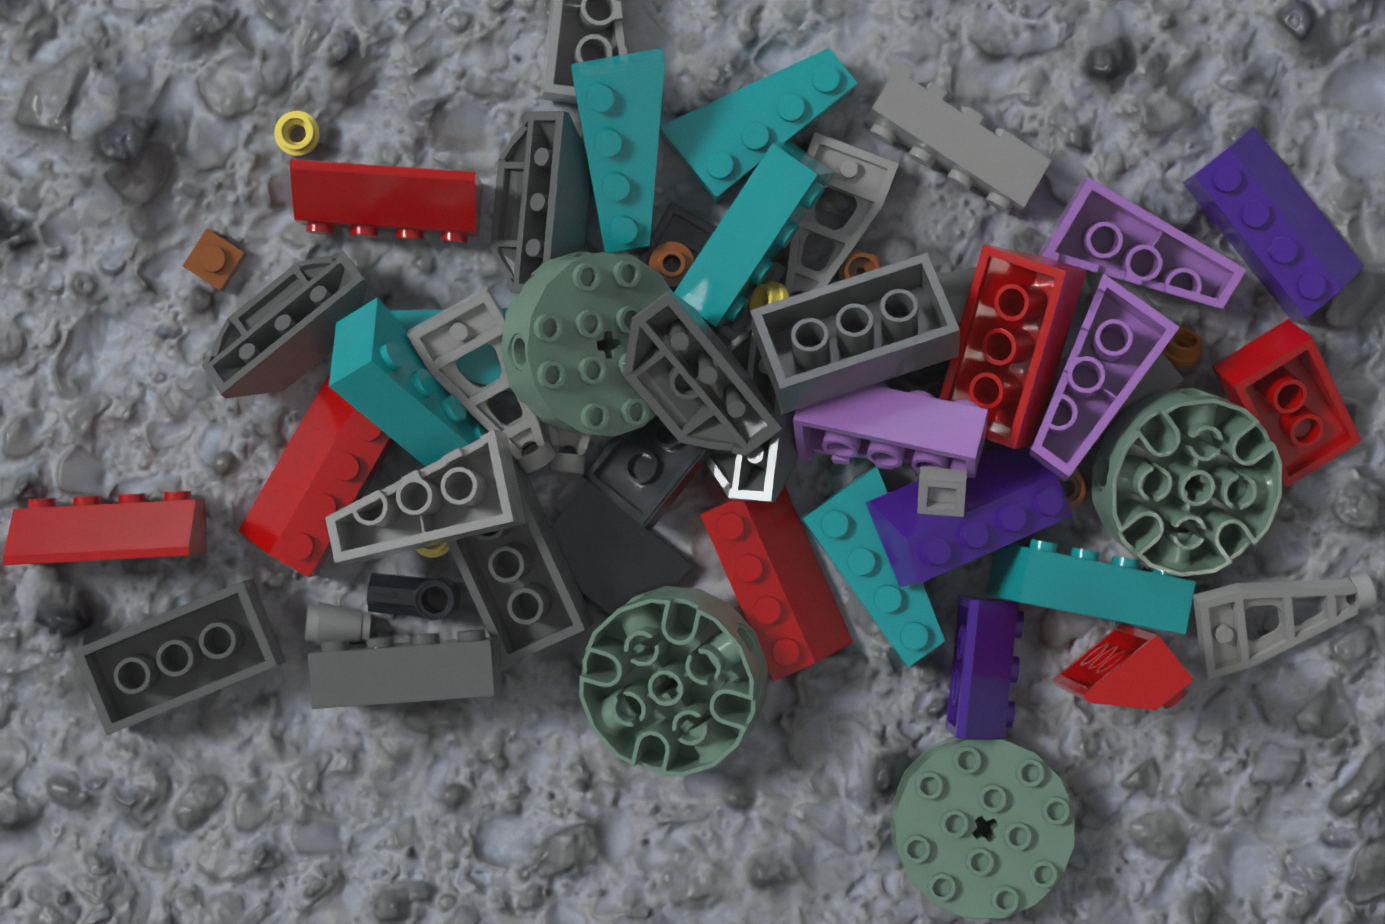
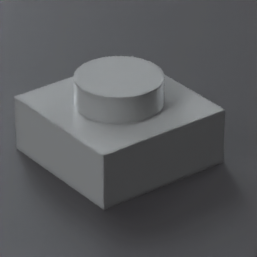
M920 467L917 514L964 517L967 470Z

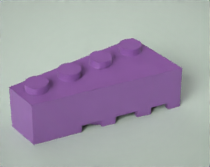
M1089 177L1083 178L1037 255L1101 275L1104 273L1108 277L1220 309L1224 308L1247 270Z
M1103 273L1029 455L1061 479L1067 481L1180 327Z
M879 382L797 409L793 418L797 458L799 460L813 461L815 453L832 455L831 460L833 463L851 465L853 457L866 458L875 463L877 468L891 470L900 467L904 462L912 463V468L917 472H920V467L967 470V478H975L987 433L988 409L980 408L976 403L968 400L952 402L937 399L924 391L904 392L894 390Z

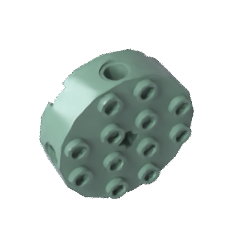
M573 252L545 261L530 274L532 278L524 284L519 296L513 297L505 313L501 354L509 386L522 403L527 404L534 415L556 430L615 437L645 426L656 414L623 376L631 320L633 316L668 291L670 287L660 273L634 256L607 252Z
M1193 387L1157 391L1129 406L1104 434L1092 465V502L1105 532L1147 566L1180 577L1215 573L1232 564L1231 559L1242 554L1250 544L1255 546L1269 530L1282 497V460L1275 443L1270 441L1266 429L1247 409L1223 397Z
M664 586L636 595L625 605L618 608L593 631L585 649L582 674L579 676V697L591 729L615 757L634 767L638 764L650 771L661 772L660 775L683 777L716 766L738 747L753 730L767 700L768 664L756 632L731 604L696 588ZM670 678H674L676 682L673 683Z
M954 736L928 747L904 771L892 803L891 841L909 880L934 905L967 919H1003L1035 906L1062 879L1075 847V811L1061 778L1030 748L1006 738L964 739ZM980 816L989 821L987 823L989 830L983 834L978 830L975 831L977 829L975 820Z

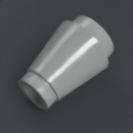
M320 601L319 606L308 605L304 641L315 642V646H321V642L332 640H349V643L366 641L370 636L371 614H362L361 612Z

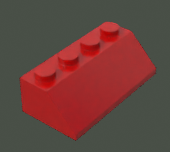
M290 159L294 220L301 225H306V232L331 235L333 234V227L351 228L352 236L377 238L378 230L396 231L397 239L422 241L423 233L441 234V242L467 244L468 236L479 237L483 183L476 172Z
M987 244L982 246L959 327V356L950 359L939 399L952 402L968 400L976 403L980 408L988 409V426L985 439L1013 449L1033 445L1045 414L1086 270L1042 256Z
M327 376L238 530L270 556L307 577L318 575L332 550L325 517L363 497L395 442L329 387L330 376Z
M785 485L774 503L730 500L700 513L745 619L756 632L773 682L813 665L853 642Z
M191 491L163 492L164 501L146 502V493L118 495L119 504L102 505L101 496L73 497V506L56 507V498L28 499L27 509H13L3 553V565L188 556L208 553L205 499L192 500Z
M1120 624L1052 680L1058 687L1089 703L1157 710L1161 706L1169 709L1181 701L1188 693L1185 687L1194 679L1157 634Z

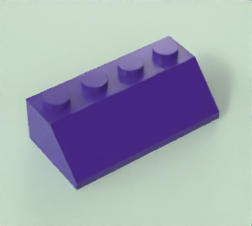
M1254 126L1182 182L1292 322L1309 317L1338 294L1364 267Z
M1000 445L981 453L975 478H967L964 517L917 514L919 480L865 503L899 587H904L930 580L1073 516L1057 475L1029 455L1030 449L1028 447L1013 449Z

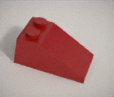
M1290 319L1280 323L1212 366L1229 401L1247 409L1266 429L1270 441L1275 443L1282 460V485L1285 488L1362 441L1313 338Z

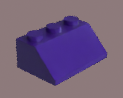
M959 595L945 728L956 738H1005L1006 728L1013 727L1015 702L1008 701L1010 683H1017L1020 668L1019 656H1013L1015 638L1022 637L1024 629V612L1018 611V602Z

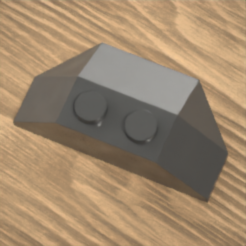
M527 111L522 119L523 125L512 136L498 159L490 249L500 271L508 281L506 284L511 293L520 294L524 284L532 278L530 274L545 261L573 252H584L591 175L586 151L569 112Z
M344 251L334 253L333 256L317 257L296 262L227 318L214 342L211 356H207L202 364L203 369L225 399L284 391L333 351L336 322L362 307L368 282Z
M669 289L632 317L623 376L680 443L710 449L732 451L734 454L746 456L782 430V425L750 375L695 308Z
M751 320L745 326V331L732 341L727 348L750 375L782 425V430L746 456L734 454L732 451L716 449L706 461V464L723 487L729 499L774 503L796 467L797 449L793 425L796 410L783 414L755 341Z

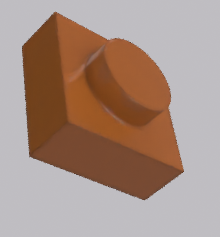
M206 228L182 266L224 292L247 254Z

